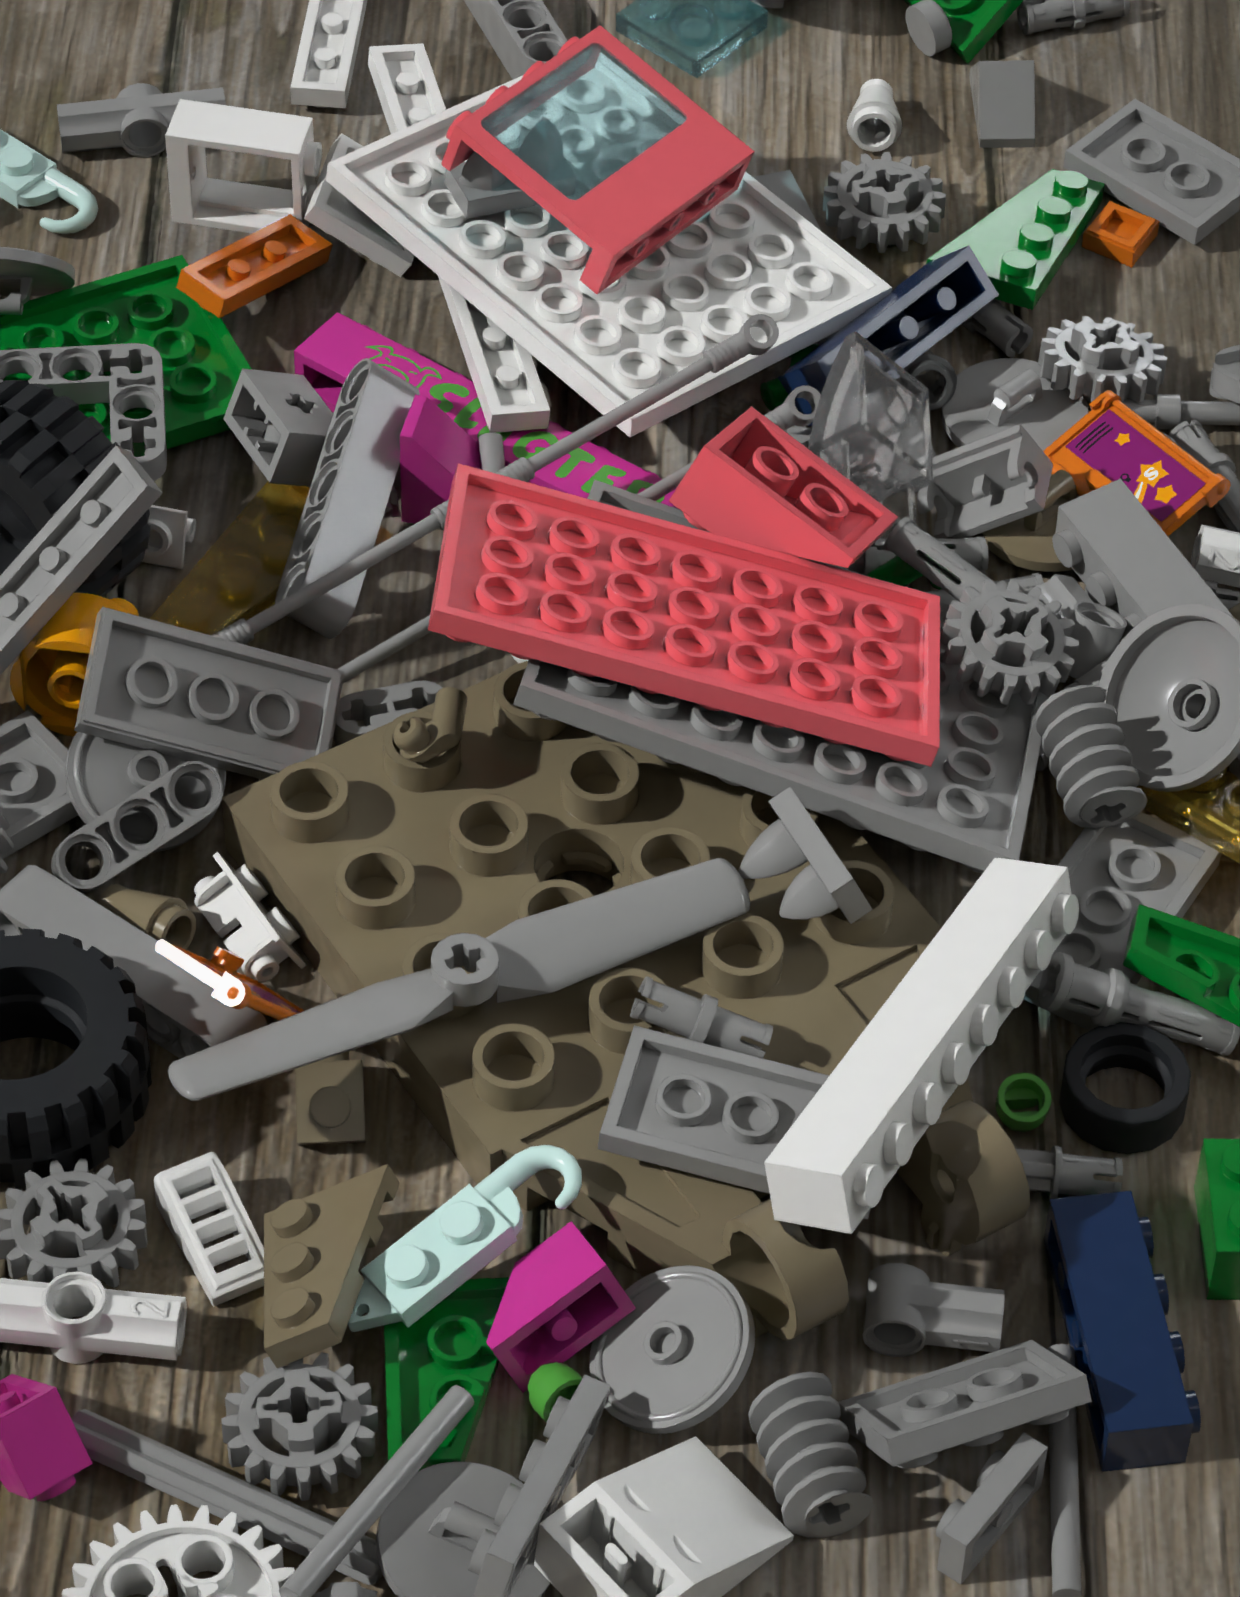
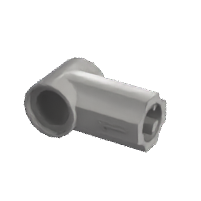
M1054 574L1047 582L1036 585L1041 588L1039 601L1046 605L1049 602L1058 600L1062 606L1057 618L1073 619L1075 623L1070 637L1079 640V647L1069 676L1078 679L1114 652L1121 640L1127 622L1114 610L1094 603L1073 577Z
M904 1263L880 1265L873 1269L868 1277L863 1325L864 1343L871 1350L892 1357H904L915 1354L923 1349L924 1345L987 1352L998 1351L1000 1349L1004 1316V1290L930 1282L927 1274L913 1265Z

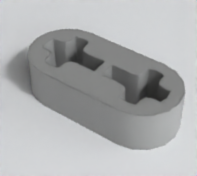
M423 680L346 695L339 701L334 740L337 745L343 744L392 722L403 714L414 712L419 708L435 702L436 693L443 687L437 683ZM363 720L366 726L358 727L356 721Z

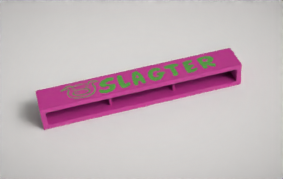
M338 312L294 350L295 374L306 377L333 413L341 388L348 374L358 362L368 358L417 387L420 395L427 396L478 444L480 435L490 433L473 381ZM549 421L548 428L496 432L501 434L503 438L505 466L521 457L528 459L572 434V432L552 421ZM588 441L536 471L535 477L528 482L587 499L594 479L634 494L642 492L662 479L655 473L646 471L616 456L606 448ZM675 490L656 500L657 502L677 508L669 502Z

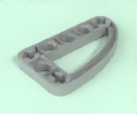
M127 343L0 350V382H3V379L10 374L26 373L32 376L28 380L29 384H42L53 388V393L57 397L67 396L77 404L110 403L111 443L117 442L121 448L131 452L134 456L133 442H144L145 456L135 457L153 481L159 479L165 473L167 449L163 366L161 355L154 347L146 344ZM74 370H85L91 373L88 378L78 381L67 380L62 377L65 373ZM110 371L111 376H104V372ZM133 371H142V373H136V374L131 373V372H133ZM138 407L152 411L149 416L140 419H130L123 415L125 411Z

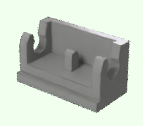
M1019 424L922 461L919 468L922 477L917 494L918 511L920 514L931 511L935 505L937 510V520L934 526L935 538H969L1043 511L1053 463L1025 428Z

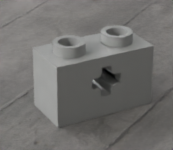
M242 368L224 415V421L269 483L311 486L333 413L304 375Z

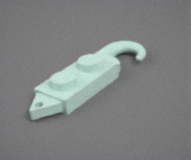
M0 129V197L16 208L21 206H39L57 197L75 206L79 211L71 218L53 220L44 217L40 220V226L52 233H76L86 229L95 221L98 213V204L96 197L89 189L57 170L55 162Z
M551 1145L532 1146L516 1153L475 1187H472L469 1183L360 1270L365 1280L348 1322L351 1332L400 1321L407 1327H410L517 1241L516 1236L522 1229L523 1214L513 1191L538 1171L555 1169L564 1176L563 1191L555 1200V1206L560 1210L566 1209L577 1198L582 1186V1170L576 1158L560 1147Z

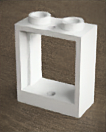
M187 99L179 100L165 134L172 222L254 233L291 214L303 224L309 226L310 222L305 220L304 217L316 187L315 177L319 173L322 159V144L314 142L313 118ZM205 147L291 160L292 190L207 178Z

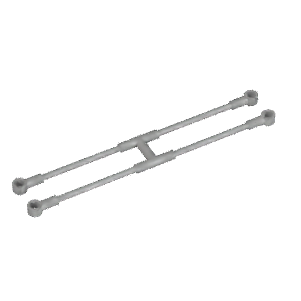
M764 314L751 316L737 334L705 351L703 358L534 456L528 459L521 457L495 473L528 482L535 477L536 471L710 371L717 373L748 354H765L776 343L779 336L776 322ZM750 328H761L766 333L767 342L759 343L755 341L750 335ZM802 385L795 388L782 405L764 416L782 430H787L794 425L804 427L810 425L819 416L820 410L822 412L823 398L817 389ZM803 398L807 400L812 408L811 414L799 412L795 406V399ZM693 462L637 495L654 501L667 495L678 487ZM449 499L432 508L430 511L431 515L247 621L243 618L239 619L237 622L211 636L244 645L253 641L255 633L437 528L444 530ZM430 615L338 668L337 670L345 671L343 683L432 632L428 631Z

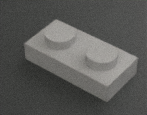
M1023 1432L1007 1453L997 1450L990 1456L978 1476L976 1483L978 1488L966 1503L956 1499L945 1511L937 1526L936 1536L941 1539L937 1565L938 1571L960 1585L965 1581L1041 1487L1047 1446Z

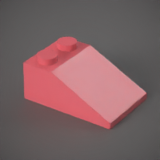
M752 406L703 446L669 499L670 503L683 512L688 522L698 529L796 557L844 568L850 567L893 526L898 518L897 515Z

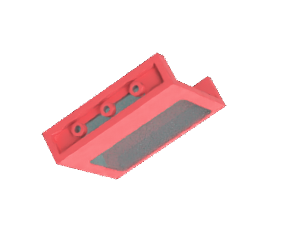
M599 25L580 39L577 36L570 38L561 47L557 55L546 63L541 60L535 62L525 72L521 80L508 88L503 85L496 89L485 105L475 112L471 113L467 110L461 113L447 131L446 138L450 141L441 165L448 171H451L467 160L474 151L592 248L580 281L594 293L599 294L734 193L740 185L754 151Z

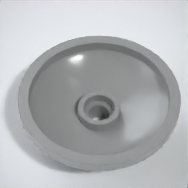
M1189 603L1162 609L1137 624L1115 648L1105 666L1098 687L1106 689L1104 703L1112 705L1118 716L1115 725H1118L1124 732L1125 739L1122 746H1126L1131 752L1132 762L1129 767H1133L1138 772L1140 777L1139 785L1164 792L1181 791L1196 787L1222 772L1240 753V622L1212 606ZM1205 704L1204 709L1199 715L1201 707Z

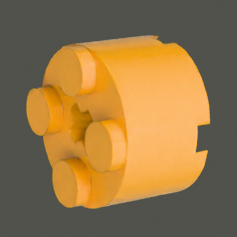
M73 593L15 658L10 674L12 694L24 711L28 704L34 711L42 716L40 722L51 731L67 736H75L77 733L74 729L97 613L102 607L139 616L137 608L126 599H107L89 593Z

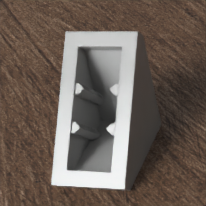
M1034 60L977 62L970 68L969 79L979 148L1034 147Z

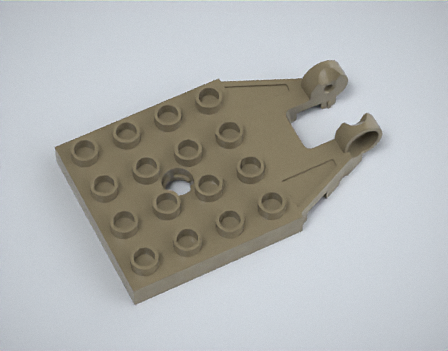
M528 661L515 664L497 675L462 690L467 696V707L461 740L457 746L426 762H413L403 758L400 754V748L394 742L393 734L395 728L402 720L409 727L411 726L410 719L412 717L419 718L424 723L431 721L434 703L414 712L403 714L392 722L305 761L289 765L278 773L222 797L225 847L239 867L245 863L256 875L269 893L263 898L271 910L276 906L300 935V938L295 942L336 997L339 998L377 982L430 969L433 949L439 941L450 935L469 933L486 938L515 920L593 896L588 889L576 882L563 879L548 880L563 872L588 871L599 874L612 882L613 887L608 890L612 891L715 858L727 860L738 871L747 850L759 834L779 819L768 802L773 797L744 786L727 784L716 776L682 764L665 762L654 754L620 742L603 740L592 732L558 720L541 718L532 711L513 705ZM809 809L806 810L873 909L852 924L849 923L840 908L822 917L806 920L788 919L780 916L779 910L784 894L793 879L805 867L810 865L807 861L803 865L777 876L743 879L749 893L750 909L747 913L553 993L497 1003L496 990L490 999L480 1005L469 1007L453 1006L452 1011L414 1030L372 1043L476 1184L480 1183L516 1153L529 1147L551 1145L563 1148L576 1158L582 1170L581 1189L577 1198L566 1209L608 1232V1257L644 1277L656 1271L675 1266H699L715 1271L730 1281L747 1301L753 1315L755 1338L769 1331L783 1341L794 1339L845 1312L849 1302L848 1282L836 1249L815 1248L804 1237L800 1229L801 1225L774 1220L771 1199L763 1203L760 1201V1199L769 1195L768 1193L597 1148L600 1130L634 1025L686 1038L651 1023L630 1017L635 998L657 1007L664 1005L641 996V993L638 992L646 976L653 978V981L699 999L704 994L718 998L719 1007L762 1024L772 1025L773 1033L769 1046L742 1036L740 1039L761 1047V1050L766 1052L763 1059L830 1076L941 929V926L855 828L849 827L840 820ZM967 1078L964 1084L957 1086L942 1107L937 1122L927 1128L914 1146L909 1161L897 1170L899 1176L923 1204L921 1224L927 1234V1244L932 1249L937 1247L946 1257L958 1252L961 1249V1244H974L1024 1218L1030 1207L1029 1184L1017 1151L999 1122L983 1106L973 1102ZM544 1169L535 1173L513 1191L520 1207L525 1211H529L549 1200L555 1202L563 1191L564 1176L555 1169Z

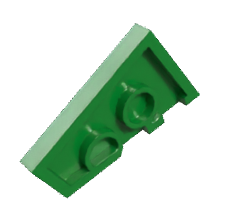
M510 1277L468 1279L410 1327H407L402 1321L384 1325L388 1461L452 1386L457 1385L471 1394L474 1399V1405L419 1471L432 1465L446 1462H465L499 1364L498 1358L486 1341Z

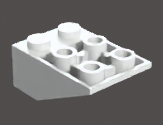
M695 1436L593 1482L539 1524L534 1566L563 1597H722L792 1542L794 1535Z

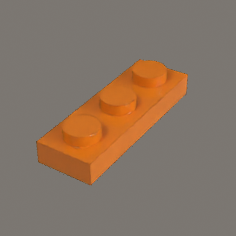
M290 214L181 269L176 288L196 301L201 308L221 318L327 263L333 244Z

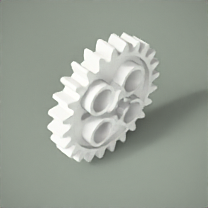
M174 1504L170 1506L167 1523L157 1524L153 1516L147 1510H144L140 1513V1531L132 1533L118 1522L113 1525L115 1539L113 1547L93 1540L89 1544L93 1565L74 1563L72 1572L75 1587L63 1589L62 1597H127L134 1594L146 1595L148 1597H169L165 1580H163L158 1570L160 1566L170 1568L177 1585L178 1597H281L279 1589L293 1574L295 1569L294 1567H284L283 1550L280 1544L263 1549V1531L259 1525L250 1528L240 1536L238 1534L237 1513L230 1512L217 1526L210 1524L208 1505H201L193 1521H183L178 1505ZM203 1571H212L218 1573L217 1575L206 1579L192 1577L193 1575Z

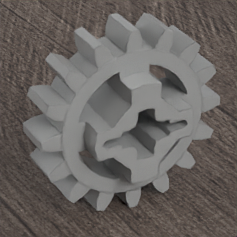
M883 152L881 159L874 160L864 153L861 154L860 164L857 166L852 162L844 160L841 162V173L830 172L828 175V186L824 187L823 211H826L825 223L827 226H838L837 237L840 240L851 236L856 237V248L858 249L864 248L868 243H875L879 253H885L888 245H896L902 252L908 251L909 240L912 239L924 245L928 241V232H939L941 218H944L946 194L942 193L943 181L941 178H930L931 167L928 165L920 166L916 169L911 167L912 157L910 156L904 157L900 162L892 161L890 152Z
M1082 316V321L1077 324L1065 319L1062 320L1060 329L1049 327L1046 338H1042L1038 365H1041L1040 376L1041 378L1052 379L1051 388L1053 390L1068 388L1070 390L1069 398L1073 400L1084 395L1087 402H1092L1103 392L1111 390L1120 396L1122 403L1127 398L1137 403L1144 402L1145 393L1155 395L1158 393L1159 384H1163L1167 357L1164 356L1165 347L1163 344L1152 343L1154 335L1151 332L1135 333V324L1133 323L1126 324L1110 317H1106L1103 323H1095L1089 316Z
M987 579L980 593L968 586L964 588L960 601L952 600L940 634V643L947 646L942 659L945 664H960L956 680L962 683L974 679L979 683L976 695L980 697L985 696L992 689L999 692L1001 704L1008 705L1012 694H1020L1022 700L1027 705L1033 704L1038 691L1050 697L1055 694L1059 682L1065 683L1075 662L1074 657L1079 647V640L1070 637L1075 626L1073 619H1058L1057 615L1062 604L1058 600L1049 602L1046 605L1039 601L1041 588L1037 586L1031 589L1028 594L1019 592L1017 580L1010 579L1006 590H999L991 579Z
M80 1158L75 1165L74 1171L64 1172L62 1165L58 1160L50 1162V1176L41 1178L38 1174L29 1170L24 1174L26 1182L25 1191L8 1188L5 1192L7 1208L0 1209V1259H7L9 1276L12 1279L27 1275L28 1281L50 1283L55 1277L67 1272H84L93 1275L98 1280H103L107 1285L115 1288L120 1285L119 1266L130 1270H136L139 1266L137 1249L146 1248L148 1243L145 1203L143 1199L135 1198L134 1182L130 1178L115 1184L113 1166L107 1164L97 1174L89 1173L87 1159ZM117 1223L116 1230L113 1234L112 1226ZM30 1226L31 1232L27 1234V1230Z
M323 1352L315 1359L313 1365L303 1364L302 1358L279 1368H276L270 1357H266L263 1359V1376L258 1378L254 1374L245 1371L239 1376L241 1393H227L225 1397L226 1417L221 1418L223 1443L227 1444L229 1463L232 1468L245 1467L246 1482L256 1485L267 1478L270 1480L271 1493L279 1497L284 1493L287 1485L297 1486L300 1499L304 1501L310 1498L311 1485L321 1483L330 1494L338 1492L337 1475L342 1472L356 1479L361 1475V1456L373 1457L375 1453L378 1411L377 1406L372 1405L369 1383H358L355 1385L354 1367L348 1363L333 1372L329 1370V1354Z

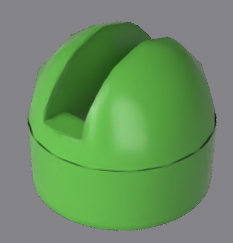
M1030 1073L1013 1074L1007 1077L999 1087L995 1102L997 1114L1001 1122L1013 1131L1027 1132L1041 1125L1048 1115L1052 1100L1051 1092L1047 1084L1036 1075ZM1038 1105L1039 1111L1012 1112L1010 1109H1025Z
M554 1362L541 1365L531 1374L528 1384L529 1401L533 1409L547 1423L557 1398L562 1396L571 1400L582 1377L576 1370L563 1363Z

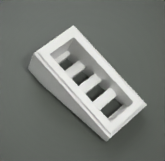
M209 1152L158 1173L154 1177L156 1206L212 1306H217L263 1287L264 1247L217 1154ZM219 1209L221 1212L194 1224L191 1222L192 1219ZM230 1233L234 1234V1237L205 1249L203 1247V1244ZM243 1254L246 1255L248 1261L216 1274L214 1266Z

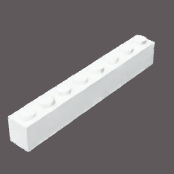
M994 858L765 1160L764 1165L774 1220L852 1234L869 1209L879 1203L886 1185L899 1167L904 1166L909 1161L914 1146L930 1125H934L937 1122L942 1107L957 1086L965 1083L975 1061L985 1047L992 1045L995 1041L998 1029L1013 1008L1020 1006L1026 990L1039 972L1048 967L1052 954L1067 934H1071L1075 929L1079 915V903L1076 895L1071 894L1068 867L1005 858Z

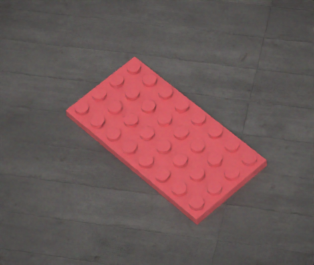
M458 463L451 484L428 631L446 635L457 642H472L506 651L520 659H535L572 669L583 676H598L635 686L646 693H660L694 702L708 710H723L753 718L771 727H786L812 734L834 744H848L882 753L896 761H911L929 767L932 766L940 745V596Z

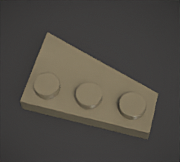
M388 1164L305 1198L286 1201L277 1209L264 1214V1350L276 1368L341 1343L364 1282L358 1271L366 1248L377 1246L384 1228L378 1220L380 1209L384 1202L394 1201L400 1184Z

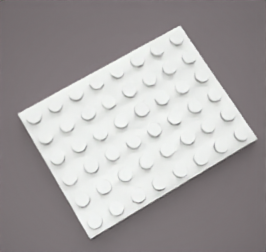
M599 56L593 72L502 134L497 140L512 152H517L531 131L541 121H545L558 135L562 149V160L575 180L572 200H577L684 122ZM523 75L327 163L326 181L602 415L607 414L703 358L705 351L737 334L751 316L764 314L776 322L779 336L776 343L765 354H748L717 373L710 371L616 425L628 437H632L839 331L888 296L892 291V287L746 171L738 189L599 294L594 293L580 281L592 248L539 204L466 219L444 183L446 168L441 163L450 141L446 138L447 131L461 113L467 110L471 113L475 112L485 105L496 89L503 85L508 88L521 80ZM750 328V335L755 341L759 343L767 342L766 333L761 328Z

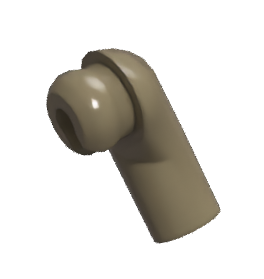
M454 687L440 689L436 693L431 721L424 723L421 719L412 717L410 719V727L403 720L397 725L393 739L400 748V754L403 758L422 763L459 744L467 707V696L462 690Z

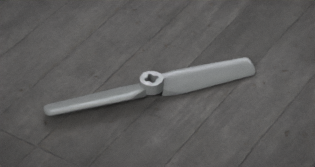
M715 858L515 920L486 938L469 933L450 935L439 941L433 949L430 969L377 982L173 1061L168 1069L169 1079L181 1096L190 1101H199L414 1030L452 1011L453 1006L469 1007L480 1005L490 999L496 990L497 1003L553 993L747 913L750 909L749 893L743 878L736 868L723 858Z

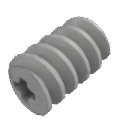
M1080 685L1059 691L1042 703L1035 715V727L1042 738L1043 751L1049 758V769L1056 779V789L1063 800L1064 813L1070 822L1086 828L1111 827L1126 822L1137 816L1146 807L1147 803L1146 794L1142 789L1136 788L1139 785V774L1133 767H1129L1132 762L1131 752L1126 746H1122L1125 739L1124 732L1118 725H1115L1118 716L1112 705L1104 703L1106 689L1096 685Z
M811 1371L792 1374L777 1380L765 1388L752 1402L748 1417L751 1429L757 1435L756 1440L759 1452L765 1458L766 1472L768 1478L773 1482L776 1501L782 1506L781 1512L785 1526L794 1534L803 1537L826 1538L841 1535L858 1526L869 1515L874 1505L873 1497L862 1493L866 1487V1477L863 1471L855 1467L858 1463L855 1448L847 1443L849 1431L847 1425L839 1420L841 1416L839 1403L830 1396L832 1394L831 1381L823 1373Z

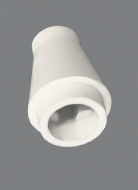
M871 79L865 82L860 89V96L847 120V131L851 139L860 148L870 152H878L887 149L898 139L902 130V121L893 99V90L889 83L882 79Z

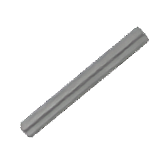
M78 1410L72 1418V1422L90 1459L197 1508H200L201 1505H208L209 1513L224 1519L230 1512L237 1513L239 1527L249 1530L259 1525L262 1527L263 1538L280 1544L305 1557L310 1554L336 1523L89 1410ZM364 1535L335 1570L366 1585H375L382 1577V1571L376 1554V1540Z

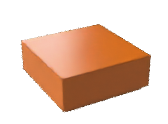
M1109 201L1084 231L1082 247L1132 268L1157 237L1160 221Z

